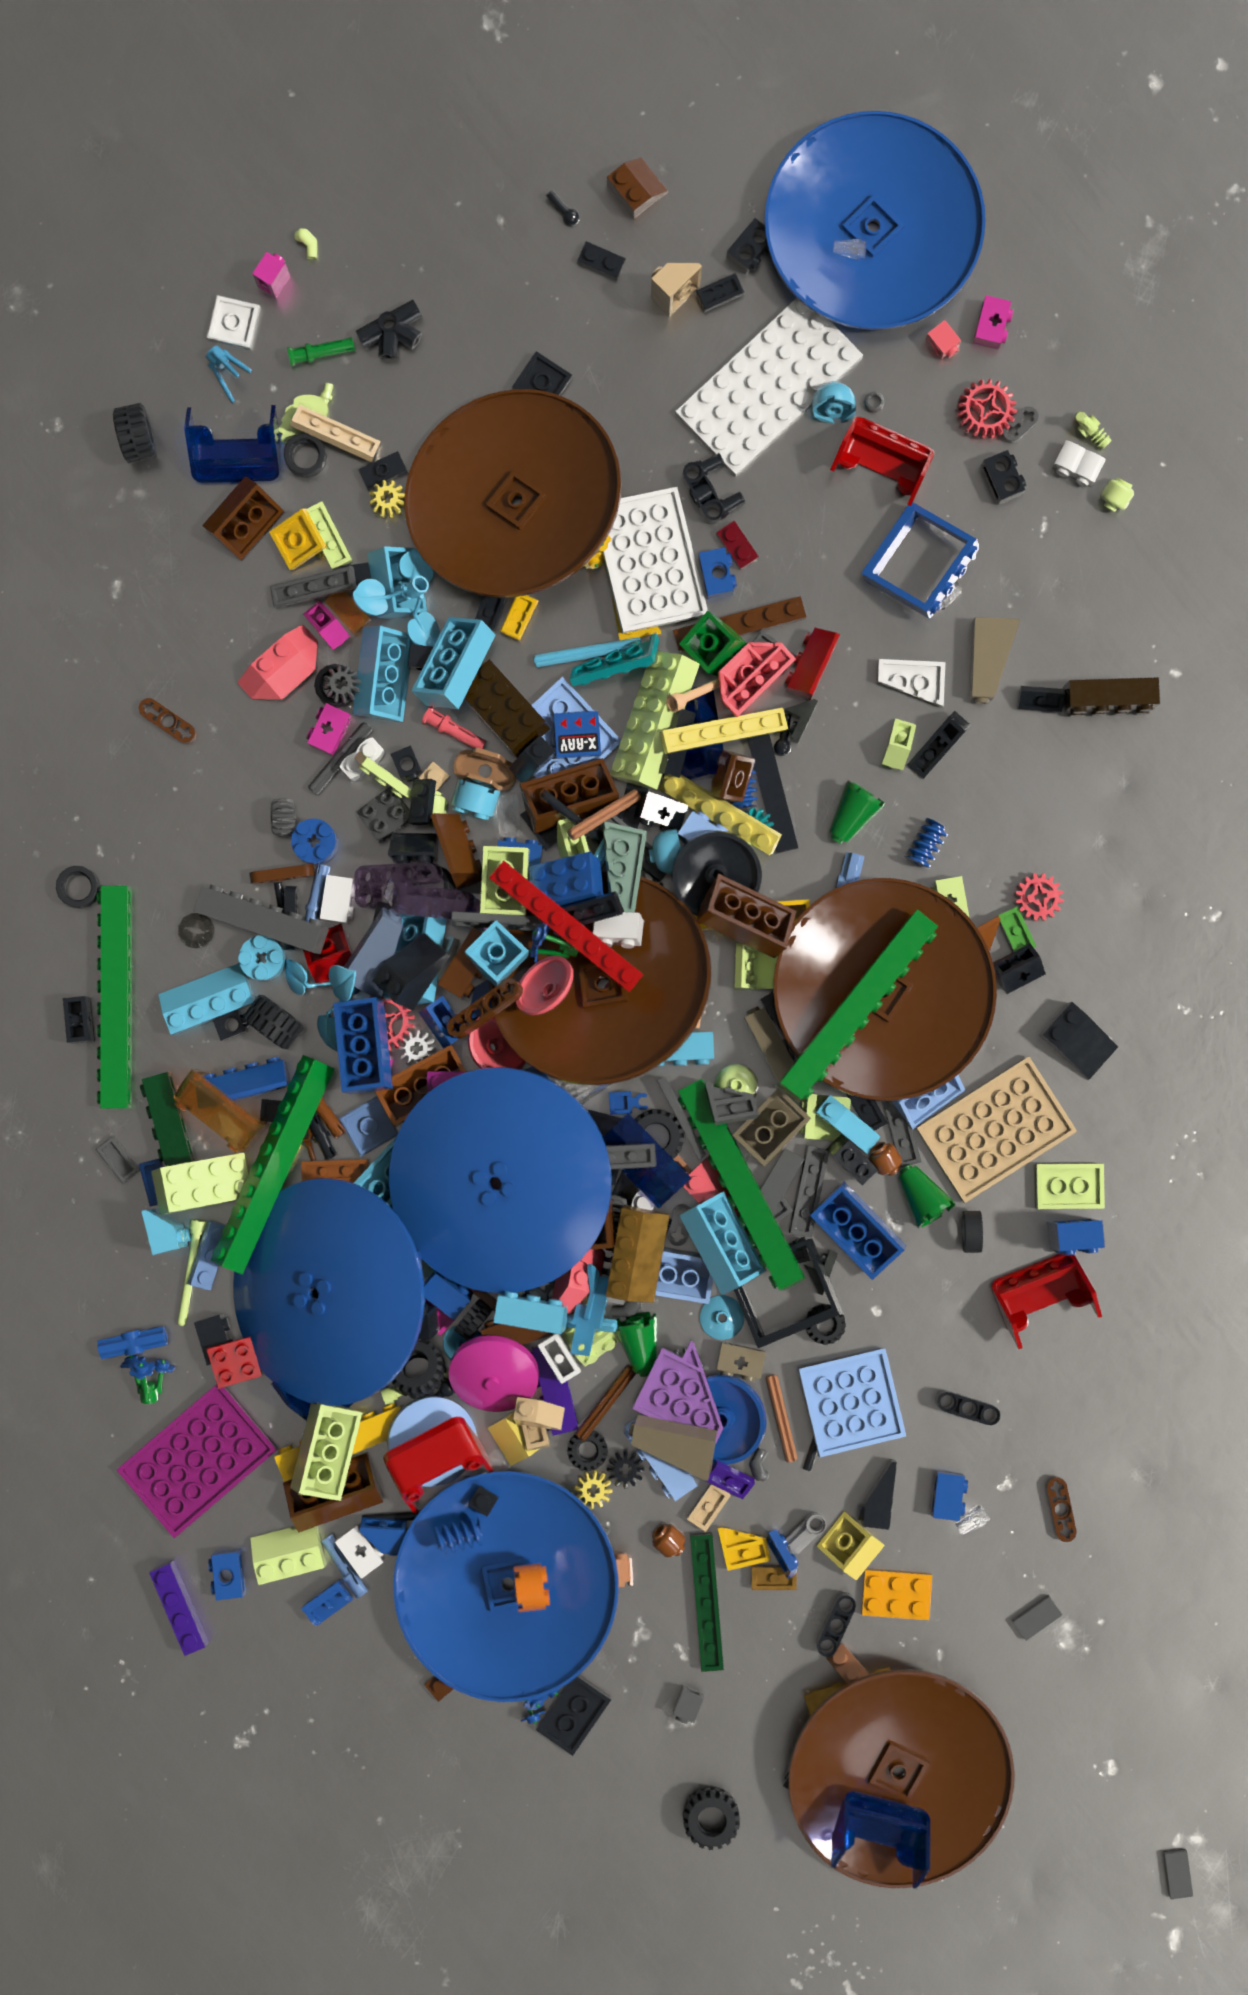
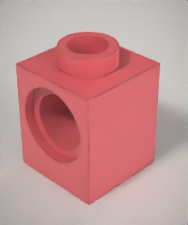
M945 320L928 332L925 339L941 360L946 356L950 358L959 351L958 347L961 339Z

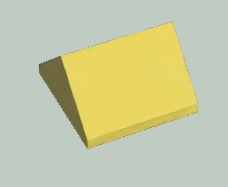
M515 1411L488 1427L489 1432L510 1466L528 1458L539 1450H527L522 1425H517L514 1421Z

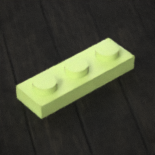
M321 501L307 508L306 510L327 546L323 549V552L332 570L352 562L323 502Z
M361 751L358 752L355 759L360 763L358 767L368 775L371 772L377 775L374 779L380 784L386 786L388 783L393 787L391 791L398 797L402 798L404 795L411 800L412 789Z

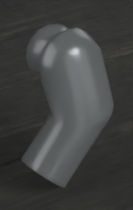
M627 1301L623 1306H612V1317H633L640 1310L643 1302Z
M760 1447L756 1449L749 1467L753 1478L764 1482L769 1477L768 1471L764 1469L762 1464L767 1451Z

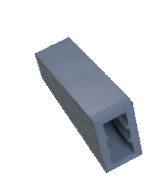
M384 907L381 909L344 965V968L356 971L354 987L372 997L380 999L382 998L383 991L372 980L384 962L394 955L402 929V917L395 910H387Z

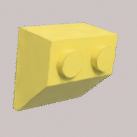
M845 1511L817 1544V1547L828 1558L855 1580L860 1577L885 1546Z

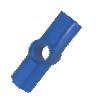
M162 1326L144 1331H130L122 1333L121 1336L98 1340L97 1347L100 1358L108 1359L124 1354L125 1356L145 1352L147 1349L168 1345V1337L165 1327Z

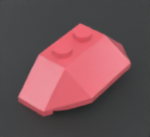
M304 625L295 628L283 635L248 667L237 683L252 700H283L315 671L318 640Z
M747 643L718 672L721 702L737 718L796 658L782 643Z
M590 1249L574 1267L555 1279L552 1299L562 1300V1304L568 1305L567 1314L575 1312L577 1304H587L590 1293L587 1267L588 1264H592L599 1270V1276H602L604 1257L606 1255L603 1249Z

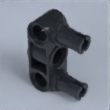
M720 453L704 461L687 463L683 468L682 478L689 494L704 520L711 525L718 524L729 515L731 510L746 503L740 491L724 500L719 499L712 483L707 478L708 473L725 465ZM689 470H695L699 475L692 479L686 473ZM715 508L719 511V515L711 517L707 511Z

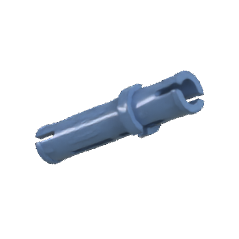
M316 865L308 904L305 905V921L309 922L310 918L315 920L319 918L326 875H329L331 868L329 866Z
M331 1534L323 1539L321 1543L342 1574L343 1582H347L355 1598L358 1599L367 1593L368 1589H366L357 1572L335 1543L336 1539Z

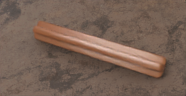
M633 789L570 828L568 835L572 840L580 838L641 799V795L636 789Z
M775 1374L766 1377V1382L785 1460L787 1463L794 1462L798 1458L778 1376Z

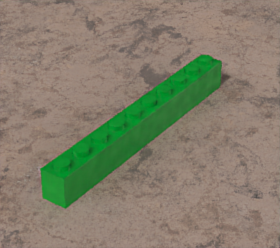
M101 886V891L97 892V903L101 904V913L97 914V925L101 927V935L97 936V947L101 949V958L97 959V970L101 971V980L97 981V992L101 993V1002L97 1003V1014L101 1015L100 1024L97 1025V1037H100V1046L97 1047V1059L100 1060V1069H97V1081L100 1082V1091H97V1104H100V1109H131V887Z
M918 909L911 914L779 1081L778 1087L797 1102L803 1098L807 1100L814 1091L812 1086L815 1082L818 1081L820 1083L828 1074L826 1068L829 1064L834 1065L842 1055L839 1052L844 1046L848 1048L856 1038L853 1036L857 1029L862 1030L869 1022L867 1016L870 1012L875 1013L883 1004L880 1001L885 994L887 996L891 994L896 987L894 984L898 977L902 979L910 968L907 965L911 960L916 961L923 953V950H921L922 946L925 943L929 945L937 934L934 931L938 925Z
M302 1055L301 1060L296 1066L293 1078L287 1086L284 1098L278 1106L276 1116L269 1126L267 1136L260 1146L258 1156L250 1168L249 1176L241 1188L236 1205L232 1208L227 1225L223 1228L222 1236L213 1251L210 1261L243 1275L335 1068Z
M700 1079L679 1090L678 1092L681 1097L678 1098V1101L683 1110H688L690 1114L688 1121L693 1129L697 1128L700 1134L698 1140L702 1148L708 1149L711 1155L708 1157V1160L713 1169H718L720 1173L718 1180L723 1189H728L730 1193L728 1199L734 1209L738 1208L741 1214L738 1216V1219L744 1229L748 1228L751 1234L748 1236V1239L753 1248H758L761 1254L758 1257L764 1269L768 1267L771 1276L768 1278L773 1288L784 1291L806 1278L728 1125L714 1126L704 1088L706 1082Z

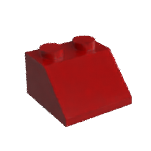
M342 924L328 928L321 954L303 949L307 966L315 983L328 982L330 968L334 965L344 967L353 953Z

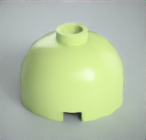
M731 1064L721 1069L717 1074L714 1087L726 1089L727 1087L735 1089L737 1092L754 1094L755 1098L758 1091V1080L754 1072L747 1066Z

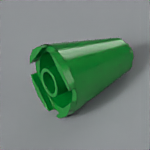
M848 780L844 786L829 832L832 833L831 838L840 844L843 841L848 843L884 807L885 802L880 798H874L871 792Z
M910 1164L899 1171L901 1175L898 1179L918 1229L942 1217L944 1209H947L949 1212L956 1205L918 1166L912 1167Z
M650 1312L636 1313L633 1317H626L627 1320L620 1322V1318L617 1319L618 1327L615 1333L634 1373L639 1374L640 1377H646L649 1375L657 1359V1317L655 1313L651 1316Z

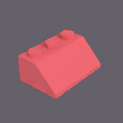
M708 1157L680 1182L699 1204L723 1191L727 1198L730 1196L728 1189H723L718 1180L720 1173L717 1168L713 1169ZM736 1207V1208L734 1209V1211H735V1213H736V1215H737V1217H738V1216H740L741 1214H740L738 1208Z

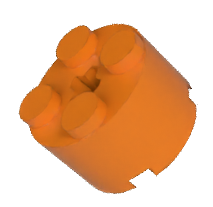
M541 1563L514 1566V1572H519V1574H515L518 1605L522 1604V1606H518V1611L528 1612L546 1609V1606L550 1605L549 1591L543 1587V1583L548 1582L546 1566H541Z

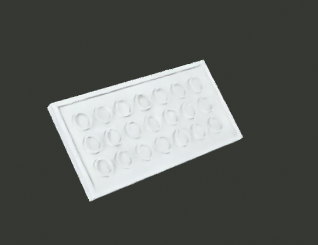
M796 298L676 410L675 414L714 455L720 453L725 466L737 476L812 406L813 396L819 387L831 381H838L863 358V354L829 319L820 316Z

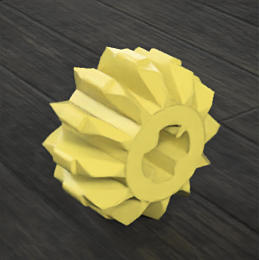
M383 480V487L380 488L378 484H375L374 487L377 492L370 491L369 494L373 499L369 500V504L374 506V513L380 511L382 518L385 517L386 512H388L390 518H393V511L401 514L399 507H405V503L402 501L405 493H400L403 488L401 485L395 487V481H391L389 486H387L386 481ZM390 495V503L385 502V496Z
M593 1470V1477H590L587 1471L584 1472L586 1480L578 1477L577 1481L583 1486H575L574 1490L582 1491L576 1496L579 1499L584 1497L582 1502L585 1505L590 1501V1509H594V1502H597L600 1508L603 1507L601 1499L606 1502L610 1500L604 1493L610 1494L613 1491L611 1488H605L611 1484V1480L603 1482L606 1476L605 1473H602L597 1478V1470ZM592 1484H596V1488H600V1491H596L595 1495H592L591 1491H587V1488H591Z

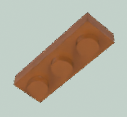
M369 1159L301 1161L302 1181L332 1178L355 1182L369 1167Z

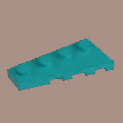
M657 633L649 635L650 640L640 643L637 640L630 643L631 647L624 651H619V649L613 650L605 659L601 660L600 657L573 667L570 675L572 686L586 685L600 678L607 679L614 674L627 673L638 667L650 666L655 662L660 640Z

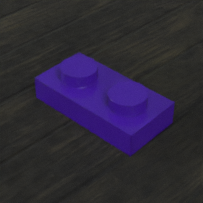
M718 1460L712 1465L709 1479L706 1481L742 1500L755 1485L754 1478Z

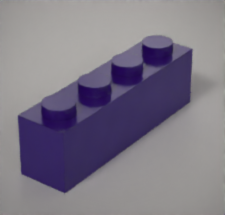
M538 1345L532 1346V1352L530 1353L534 1356L539 1368L537 1388L541 1387L543 1396H539V1399L565 1408L561 1431L547 1429V1431H552L554 1436L578 1430L579 1424L568 1380L561 1384Z
M172 1560L154 1568L149 1574L184 1656L205 1648L209 1643L175 1561Z

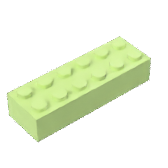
M657 651L655 662L646 667L612 765L610 772L612 777L625 783L657 790L662 773H659L664 755L660 732L670 729L674 714L667 707L666 698L676 692L684 694L691 691L700 665L699 663L681 654Z

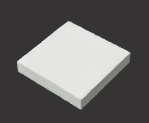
M216 296L207 339L251 349L260 305Z

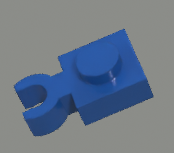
M631 1091L609 1093L610 1115L632 1114V1107L646 1110L648 1106H641L638 1101L641 1097H647V1094L640 1093L636 1097L631 1098Z

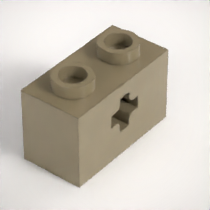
M721 1342L716 1369L720 1370L721 1375L733 1376L734 1373L740 1374L742 1379L755 1382V1378L761 1379L766 1352L764 1350ZM743 1357V1360L747 1363L738 1368L734 1361Z

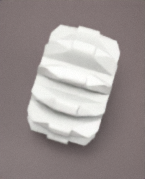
M416 1030V1037L414 1038L413 1034L409 1031L408 1037L410 1040L403 1039L406 1046H399L398 1050L406 1051L400 1055L401 1059L409 1056L406 1065H410L413 1059L414 1064H416L419 1060L422 1061L425 1057L431 1056L428 1054L429 1051L436 1052V1048L428 1046L435 1042L434 1039L425 1041L429 1036L427 1032L420 1038L421 1032ZM416 1043H421L419 1046H423V1051H419L418 1055H414L415 1052L411 1048L415 1047Z

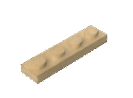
M301 405L298 406L290 426L370 462H372L381 442Z

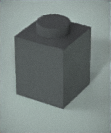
M683 1685L673 1708V1715L676 1716L675 1719L685 1724H688V1722L694 1723L703 1702L704 1694Z

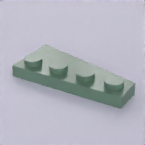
M603 822L602 828L609 893L617 892L624 912L635 913L647 831Z

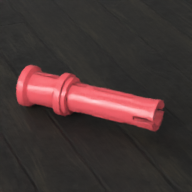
M429 706L421 720L422 723L430 724L437 729V732H445L473 749L475 747L484 748L486 740L453 722L449 715L445 716L436 711L434 706Z

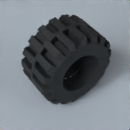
M141 403L114 408L113 422L120 450L127 463L155 458V440L145 407Z
M259 994L243 1015L249 1025L278 1047L288 1050L304 1029L303 1025L296 1018L265 995Z
M660 1109L647 1110L638 1115L632 1122L628 1133L629 1144H644V1130L651 1124H661L669 1132V1142L663 1149L656 1150V1165L668 1163L682 1149L684 1143L683 1128L673 1114Z
M417 1339L408 1361L391 1382L398 1392L400 1391L404 1396L409 1395L413 1399H416V1396L423 1398L426 1393L432 1395L434 1394L432 1390L434 1388L438 1390L441 1387L439 1382H443L445 1379L443 1373H446L444 1359L432 1342L428 1343L427 1340L421 1339L419 1341ZM423 1358L428 1361L427 1371L422 1376L408 1378L404 1375L405 1367L411 1360Z
M705 1787L704 1791L697 1790L694 1796L691 1795L689 1797L688 1803L686 1802L684 1806L683 1823L688 1837L690 1836L694 1844L698 1843L702 1849H704V1846L708 1847V1850H713V1847L717 1846L718 1849H721L723 1844L729 1845L731 1839H735L737 1836V1830L740 1827L739 1809L734 1798L729 1796L727 1791L723 1790L722 1792L717 1787H714V1790H711L710 1787ZM708 1807L718 1808L724 1813L725 1820L716 1829H706L698 1822V1816L701 1811Z

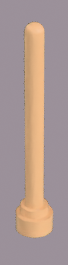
M719 678L687 693L676 692L667 696V707L672 712L682 710L688 701L719 688Z

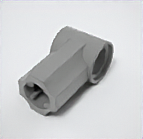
M811 1512L785 1538L788 1545L799 1554L814 1538L825 1531L826 1521L820 1513ZM813 1518H819L822 1522L821 1526L817 1529H813L809 1525Z

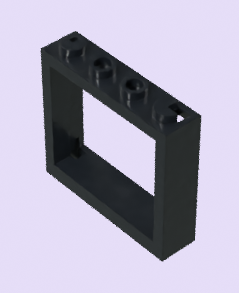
M804 1236L792 1241L794 1245L790 1246L793 1254L803 1249H808L832 1308L765 1336L743 1284L734 1289V1292L757 1348L764 1347L843 1314L812 1238L806 1240Z

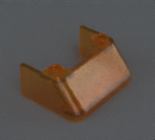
M191 1069L173 1096L176 1100L174 1105L184 1112L187 1109L225 1139L228 1142L226 1146L233 1152H249L270 1124L268 1122H260L202 1076L204 1072L201 1069Z

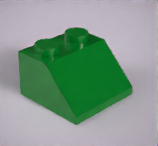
M706 611L679 643L707 673L718 676V672L747 644L730 626L710 611Z

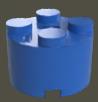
M307 819L298 823L294 829L291 845L294 853L305 863L323 865L336 854L338 837L332 827L325 821ZM314 837L320 841L315 847L310 843V840H314Z

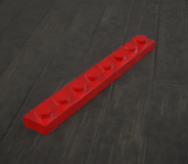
M504 860L489 877L490 880L544 924H547L550 929L626 991L630 992L644 975Z

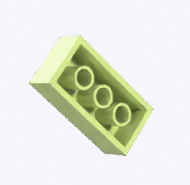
M244 1153L167 1166L151 1171L160 1215L237 1201L241 1188L249 1176Z

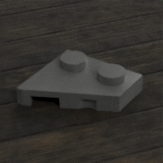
M705 1083L704 1088L714 1126L758 1118L759 1113L754 1094L737 1092L735 1089L727 1087L726 1089L713 1087L712 1083Z

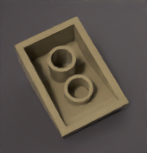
M780 1087L758 1108V1118L746 1120L732 1135L764 1167L783 1150L811 1119Z

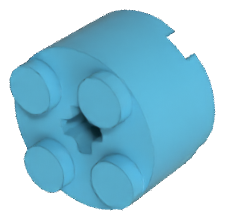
M458 778L451 800L452 810L461 813L473 811V816L489 820L490 816L493 817L501 791L495 790L492 793L493 788L467 781L463 784L464 780Z
M258 935L248 939L243 944L238 960L241 969L250 978L258 981H270L277 978L283 972L286 964V954L279 942L272 938ZM260 954H267L265 956V959L267 960L266 963H258L260 960L258 956Z

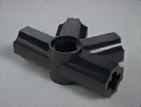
M412 299L390 312H383L378 319L356 330V333L365 349L379 342V358H398V341L412 350L419 343L422 332L410 324L421 319L423 316ZM387 320L394 321V325L391 328L384 327V323Z

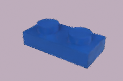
M777 1529L769 1532L766 1538L767 1543L787 1579L795 1576L798 1569V1561L795 1555L790 1554L788 1551L785 1537L782 1534L779 1535Z

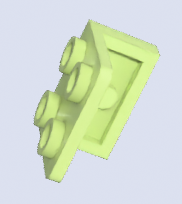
M736 943L735 988L747 990L773 989L777 957L772 958L743 943Z
M811 1094L807 1100L802 1099L801 1109L811 1117L809 1122L800 1130V1134H803V1139L835 1141L841 1135L840 1132L816 1114V1110L827 1096ZM832 1096L850 1110L851 1100L849 1098Z
M566 1328L561 1333L570 1349L575 1328ZM595 1331L590 1356H575L586 1367L596 1362L598 1357L606 1351L612 1350L620 1341L615 1332ZM580 1344L578 1347L580 1351L585 1348L584 1344Z

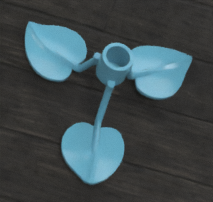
M414 548L405 553L399 561L400 574L405 578H410L405 587L385 595V588L379 581L366 579L356 587L352 593V598L360 610L374 616L381 615L387 611V599L403 592L410 598H417L413 611L414 619H411L406 627L408 637L416 645L434 647L440 635L439 626L435 618L426 611L417 615L421 601L424 599L422 594L428 590L429 582L433 577V570L424 561L418 550Z
M291 959L285 961L287 983L290 989L297 995L304 994L306 988L333 986V993L339 998L338 1002H347L352 995L360 991L354 987L356 971L334 965L329 970L330 982L309 984L307 983V973L299 963ZM332 1007L326 1012V1016H318L317 1028L324 1043L331 1049L338 1051L335 1019L331 1017L332 1012H334Z

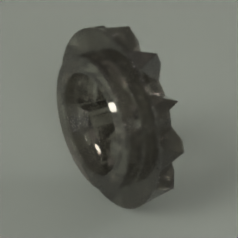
M191 913L183 917L178 925V935L182 943L191 948L206 946L214 934L211 920L199 913ZM198 922V928L205 933H198L193 939V932L187 929V927H195Z

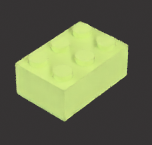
M483 846L480 913L526 916L527 909L490 880L489 877L504 860L528 880L529 848Z

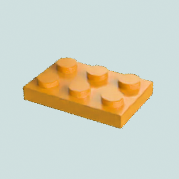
M865 1569L861 1614L864 1616L929 1620L932 1574Z

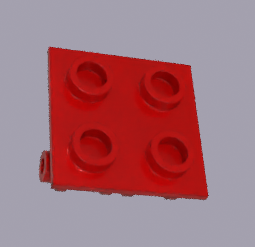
M250 1336L207 1348L218 1389L262 1376Z

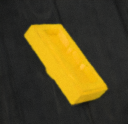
M528 595L515 597L500 629V633L520 641L539 601Z

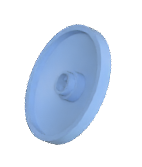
M426 1396L411 1401L396 1414L388 1430L387 1450L389 1451L453 1417H463L475 1434L476 1430L472 1419L460 1405L444 1397ZM459 1465L422 1486L436 1487L447 1484L458 1478L466 1469Z

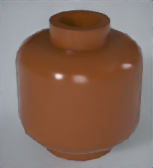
M881 1142L871 1149L869 1160L878 1169V1174L892 1176L900 1170L899 1166L902 1163V1157L893 1144Z
M662 1524L652 1534L653 1547L667 1558L679 1556L685 1549L684 1534L672 1524Z

